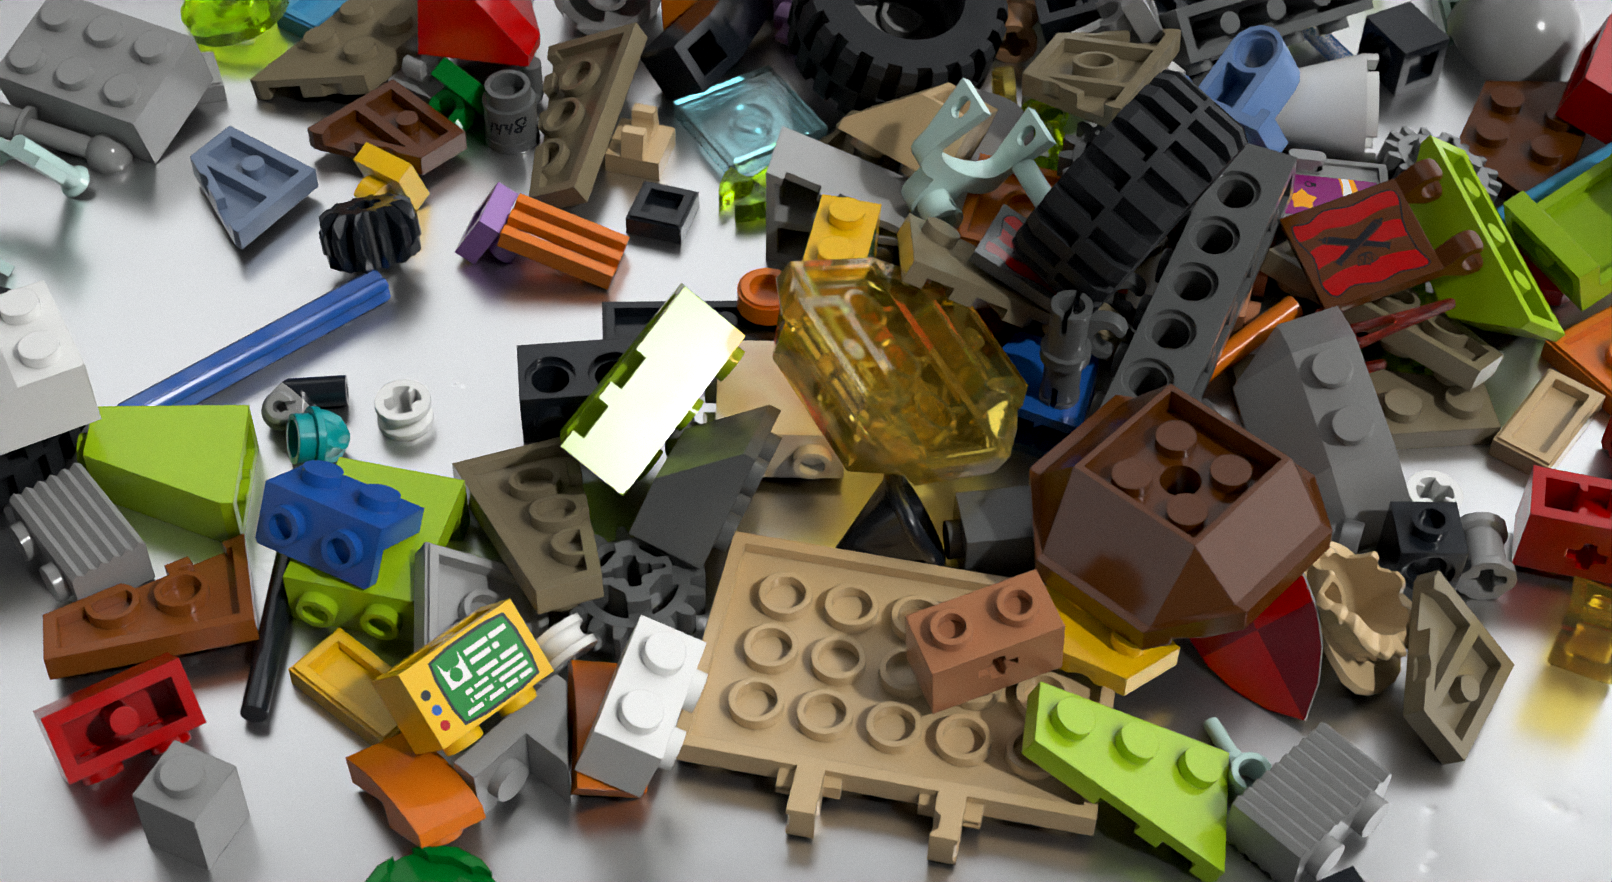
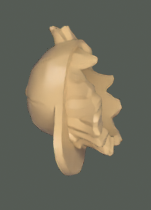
M1331 541L1329 549L1304 572L1320 614L1323 638L1322 657L1328 658L1341 683L1353 693L1366 696L1377 694L1395 682L1401 672V657L1406 656V649H1408L1412 601L1403 594L1406 586L1405 578L1398 571L1380 568L1377 552L1372 551L1355 555L1347 547Z

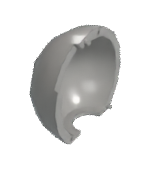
M1458 0L1447 18L1448 37L1453 38L1461 55L1481 72L1479 77L1486 81H1569L1580 51L1586 45L1583 19L1579 5L1574 0Z

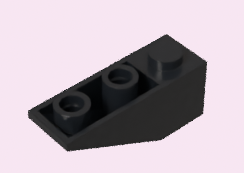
M699 0L643 49L640 59L667 100L704 93L741 59L772 12L773 1Z

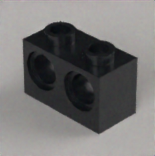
M637 337L517 345L519 403L524 443L540 442L560 437V430Z

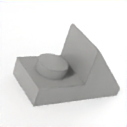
M555 674L536 691L537 697L518 711L510 713L454 762L455 771L481 802L485 814L499 801L505 802L513 798L524 786L530 774L542 781L563 799L571 802V743L566 681L559 675Z

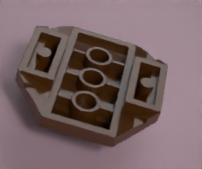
M1172 384L1138 397L1115 395L1029 468L1034 568L1037 569L1045 584L1141 650L1170 645L1173 638L1210 637L1244 630L1330 547L1332 528L1315 475L1296 464L1289 456Z

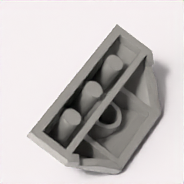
M1335 306L1278 324L1233 386V392L1246 431L1289 456L1296 464L1315 475L1329 520L1339 522L1344 518H1349L1365 523L1357 550L1359 552L1377 546L1390 501L1411 502L1395 443L1355 333L1340 308Z

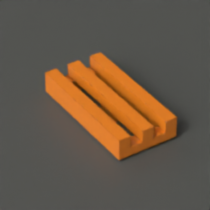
M520 193L514 209L511 210L507 223L500 233L497 246L608 290L630 237Z

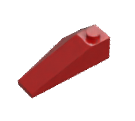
M417 0L418 54L529 67L540 46V31L531 0Z

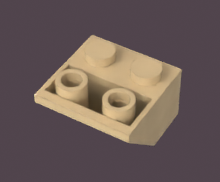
M948 82L872 106L844 117L838 128L853 136L850 143L855 148L876 158H881L883 154L903 164L901 168L902 173L910 177L920 167L912 154L911 145L928 127L956 86ZM970 100L961 107L959 118L968 111ZM984 102L991 116L950 144L943 152L952 157L970 161L986 135L998 109Z

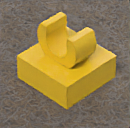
M368 142L364 144L353 159L365 177L354 191L353 195L355 198L366 197L370 194L374 196L383 195L390 192L395 195L409 197L413 209L418 211L430 194L412 164Z

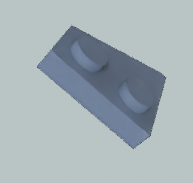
M230 125L190 156L195 177L234 244L241 249L245 248L319 187L316 169Z

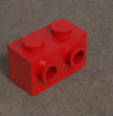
M167 652L33 711L57 768L69 785L79 780L82 781L84 786L104 781L125 769L122 761L148 749L151 755L162 754L166 752L174 740L183 744L188 742L192 738L189 731L207 723L180 659Z

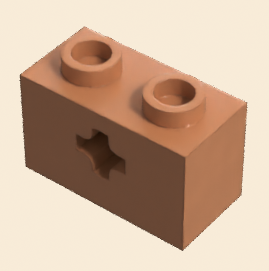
M1037 569L905 616L906 657L932 714L1062 667L1065 625Z

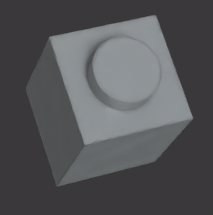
M176 740L173 741L132 794L148 844L207 870H210L250 815L237 767Z

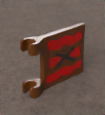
M1430 158L1423 159L1411 165L1394 179L1279 219L1280 227L1322 310L1338 306L1342 312L1442 276L1470 275L1483 267V258L1480 255L1483 251V242L1475 231H1462L1434 250L1408 204L1433 202L1442 195V186L1439 183V180L1442 179V170L1435 160Z

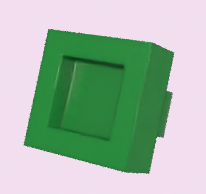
M444 57L432 71L431 75L446 89L436 93L428 105L445 117L455 108L448 119L466 132L474 121L475 112L484 118L482 96L485 87Z

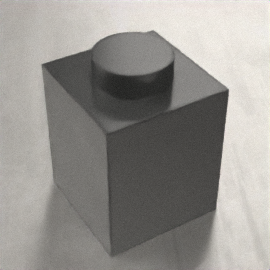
M1029 485L956 492L953 520H944L942 526L946 558L948 560L957 559L959 569L1008 578L1034 570Z

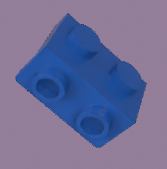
M311 460L305 462L302 466L266 480L255 539L260 545L360 588L367 589L377 583L383 550L419 533L424 508L402 499L401 494L392 487L382 484H365L344 475L343 469L334 463Z

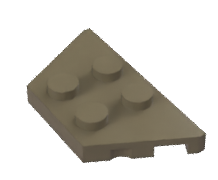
M417 0L346 1L340 6L339 11L321 25L307 31L303 39L250 79L256 98L262 100L272 99L280 87L300 86L303 97H321L334 93L343 95L367 94L378 88L402 68L403 58L406 55L414 58L418 55Z
M1162 29V40L1156 43H1130V32L1128 30L1105 31L1101 33H1057L1024 70L1022 75V95L1106 128L1146 84H1149L1156 75L1167 69L1180 51L1181 30Z

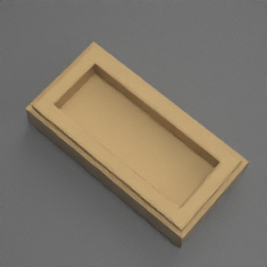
M1549 368L1494 437L1488 454L1529 476L1533 465L1556 469L1600 412L1606 396Z

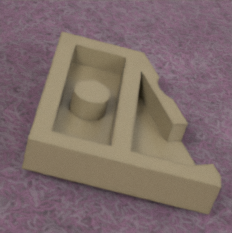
M1436 570L1418 575L1413 585L1402 716L1443 765L1462 762L1468 756L1514 667V663L1442 573Z

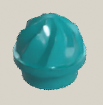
M308 406L304 413H291L289 415L286 427V443L289 459L292 464H304L311 460L334 463L338 461L339 457L343 456L350 442V433L340 416L331 411L320 409L318 406Z

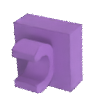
M498 182L474 212L455 253L475 265L487 248H489L490 252L498 260L511 264L518 254L501 248L497 244L518 193Z

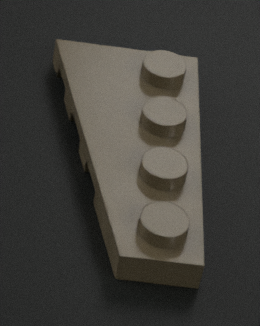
M911 213L908 214L897 233L902 282L922 289L927 279L936 281L947 288L945 295L948 300L971 308L975 299L979 298L987 301L998 313L1002 321L1023 328L1024 326H1029L1035 320L1043 323L1041 328L1045 334L1049 332L1051 313L968 261L977 247L960 239V234L954 227L935 217H928L925 221ZM1104 303L1098 309L1119 314L1117 310L1107 303ZM1109 330L1098 331L1100 337L1114 345L1111 356L1103 359L1112 363L1119 344L1122 341L1129 343L1125 334L1123 338H1118Z
M1288 241L1269 249L1260 271L1277 280V285L1284 292L1292 296L1308 298L1320 305ZM1412 288L1342 311L1350 327H1358L1379 339L1380 345L1389 353L1403 358H1412L1431 369L1433 376L1449 387L1460 386L1469 392L1494 375L1503 357L1501 352L1458 321L1448 318L1445 312L1431 311L1427 314L1420 309L1419 293Z
M560 437L452 463L454 478L465 480L468 507L538 614L549 611L570 610L579 603L604 597L602 571L593 527H591L589 507L586 494L584 493L580 462L560 447Z

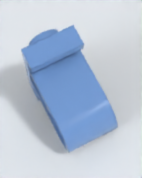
M1265 25L1249 27L1240 32L1230 42L1201 82L1199 88L1244 127L1248 143L1282 152L1288 144L1275 118L1295 92L1300 82V71L1277 30Z

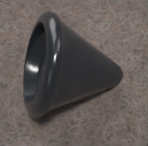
M889 469L884 472L882 482L835 547L944 566L946 562L944 547L929 514L908 480L896 469Z

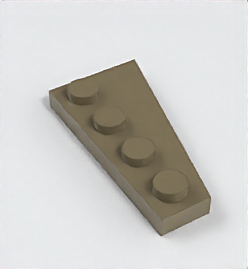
M636 22L548 46L547 59L553 65L552 73L544 77L543 92L549 98L548 109L539 114L538 129L544 134L543 143L535 148L529 197L559 209L574 207L588 202L648 38Z
M1248 354L1226 370L1242 428L1245 430L1246 428L1233 392V386L1256 354ZM1367 368L1396 450L1491 444L1501 429L1484 382L1469 392L1460 386L1449 387L1438 381L1433 375Z

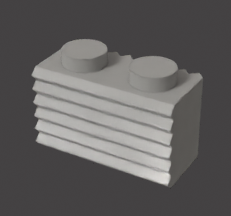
M74 462L69 470L61 469L57 476L49 475L46 482L37 481L34 488L25 487L22 494L13 493L9 503L16 523L8 527L9 534L16 548L27 562L36 557L40 559L43 565L39 568L41 577L58 603L66 599L71 600L73 603L120 583L136 588L155 577L146 543L81 463Z
M1320 722L1315 730H1311L1306 738H1302L1297 746H1293L1288 754H1284L1281 760L1275 762L1270 770H1266L1260 779H1256L1251 787H1247L1242 795L1237 796L1230 810L1226 827V840L1228 844H1235L1239 853H1246L1250 862H1257L1261 871L1269 872L1272 880L1300 882L1308 874L1319 880L1340 859L1345 849V846L1342 844L1345 839L1354 831L1361 837H1366L1383 820L1390 807V803L1384 800V796L1392 774L1325 722Z

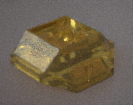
M873 257L790 261L776 277L780 307L772 358L846 471L904 475L914 486L994 473L1010 457L1017 431L1018 410L1023 406L1028 384L973 306L969 308L948 300L945 295L947 288L932 280L930 284L925 282L922 289L902 282L901 268L899 266Z

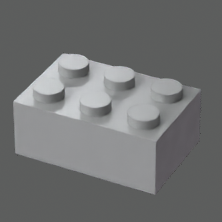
M45 0L0 62V89L10 105L21 109L28 105L34 106L38 109L40 121L90 137H94L99 133L110 134L125 143L132 151L134 157L153 164L158 162L214 80L193 37L85 0Z

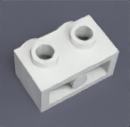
M641 615L620 656L574 770L640 798L658 767L670 772L686 736V731L675 727L680 711L682 709L689 713L693 712L708 677V673L697 669L706 642Z

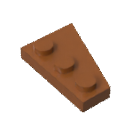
M244 533L222 542L224 552L194 565L188 556L164 565L167 576L138 588L120 583L43 614V660L49 679L54 680L75 675H86L100 670L141 663L166 652L176 656L258 640L259 633L250 559Z

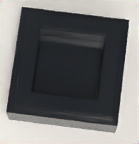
M644 181L625 218L626 233L682 245L699 209V192Z

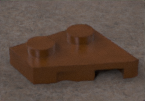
M394 79L307 128L310 146L316 150L354 159L364 144L368 142L412 164L417 174L425 175L467 149L464 130Z

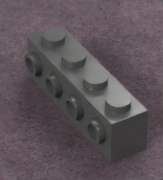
M1205 0L1160 14L1159 18L1163 29L1181 30L1180 51L1173 59V62L1185 70L1187 76L1211 70L1213 67L1211 58L1222 55L1230 42L1240 32L1249 27L1258 25L1273 27L1280 33L1286 46L1305 41L1302 30L1315 26L1318 37L1349 27L1347 16L1373 9L1374 6L1372 0ZM1160 38V39H1158V40H1156V41H1154V42H1152V43L1160 42V41L1162 40V38Z

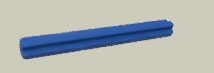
M373 270L370 273L365 272L118 403L117 406L197 405L386 303L391 297L388 282L377 270Z

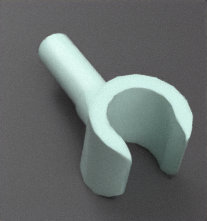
M1211 717L1204 722L1203 728L1215 747L1229 752L1228 798L1234 801L1247 788L1245 781L1240 775L1249 776L1256 781V779H1260L1266 770H1270L1272 765L1267 758L1258 753H1242L1240 749H1237L1217 717Z

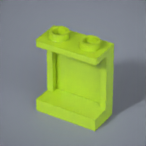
M1612 153L1538 203L1534 202L1523 190L1503 203L1506 228L1516 246L1581 312L1612 292Z
M339 457L336 465L343 469L344 475L365 484H382L392 487L401 494L402 499L423 507L424 513L420 531L383 550L377 583L367 589L360 588L291 558L283 575L291 615L295 619L303 620L316 627L334 626L368 633L382 640L400 639L414 642L415 554L424 542L446 547L449 539L463 541L470 525L465 480Z

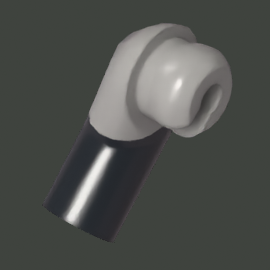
M347 375L287 378L263 401L261 414L264 422L274 430L284 431L287 427L289 415L291 413H304L308 406L333 407L349 405Z

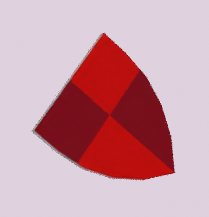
M1303 573L1244 630L1189 639L1207 666L1234 691L1267 710L1305 721L1320 683L1323 638L1319 610L1307 577Z

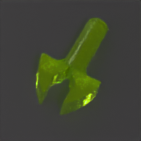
M768 166L754 176H745L733 167H730L723 175L719 185V212L729 207L733 201L742 199L735 204V223L751 222L766 218V172Z

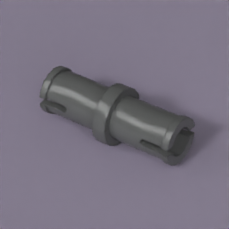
M1064 290L1052 298L1049 332L1042 337L1039 350L1041 362L1044 364L1039 397L1049 407L1052 402L1053 390L1057 389L1055 409L1058 410L1069 409L1079 401L1082 370L1089 364L1092 352V345L1087 335L1094 305L1088 295L1082 293L1078 312H1075L1073 308L1076 290Z

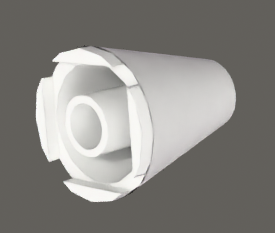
M1363 53L1299 68L1300 82L1293 95L1275 118L1288 141L1283 150L1289 151L1294 148L1315 150L1325 153L1327 159L1366 163L1376 162V153H1365V149H1373V138H1378L1379 71H1367L1376 69L1379 61L1377 53Z

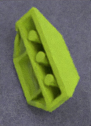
M1428 136L1421 142L1416 162L1430 158L1438 163L1442 170V179L1439 180L1442 186V195L1433 202L1425 204L1408 203L1434 250L1454 235L1466 230L1475 231L1483 242V251L1480 253L1483 258V267L1479 271L1465 276H1442L1429 281L1435 291L1432 294V301L1438 311L1445 312L1448 318L1484 331L1557 342L1566 334L1507 230L1487 190L1480 182L1465 150L1434 136Z

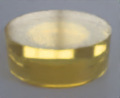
M1013 66L993 68V71H991L992 93L1005 97L1017 104Z

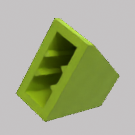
M249 405L98 406L101 419L89 424L88 433H80L78 436L77 463L83 465L113 504L219 542H224L243 533L245 535L259 450Z

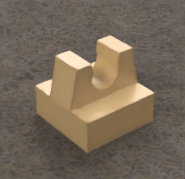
M635 103L632 108V119L621 118L604 155L605 171L660 181L676 145L674 127L659 125L656 106Z

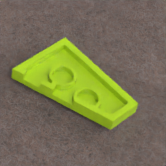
M1040 681L1027 697L1022 755L1092 804L1104 800L1137 823L1134 833L1155 848L1162 842H1165L1192 861L1189 871L1202 881L1215 882L1225 873L1229 752Z

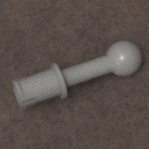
M0 102V137L11 141L16 135H24L35 143L85 158L90 168L101 174L120 172L132 162L133 154L130 148L110 134L99 133L94 137H90L40 121L38 109L34 106L28 105L21 109Z

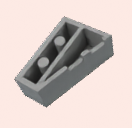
M782 126L766 172V260L801 265L822 194L851 197L860 201L882 204L876 261L871 277L902 282L897 233L908 214L911 213L901 194L902 187L909 178Z

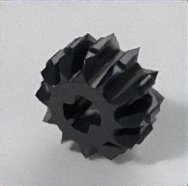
M390 192L375 196L370 194L362 198H352L345 203H336L331 209L325 210L319 216L320 243L323 255L327 257L331 269L344 271L349 274L359 271L370 273L380 268L389 269L393 264L405 263L410 257L415 256L421 250L420 236L422 233L419 219L409 197L395 195Z

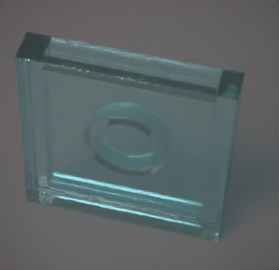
M770 65L712 86L704 93L686 96L674 101V117L730 180L769 165L782 126L818 141L827 135V126Z

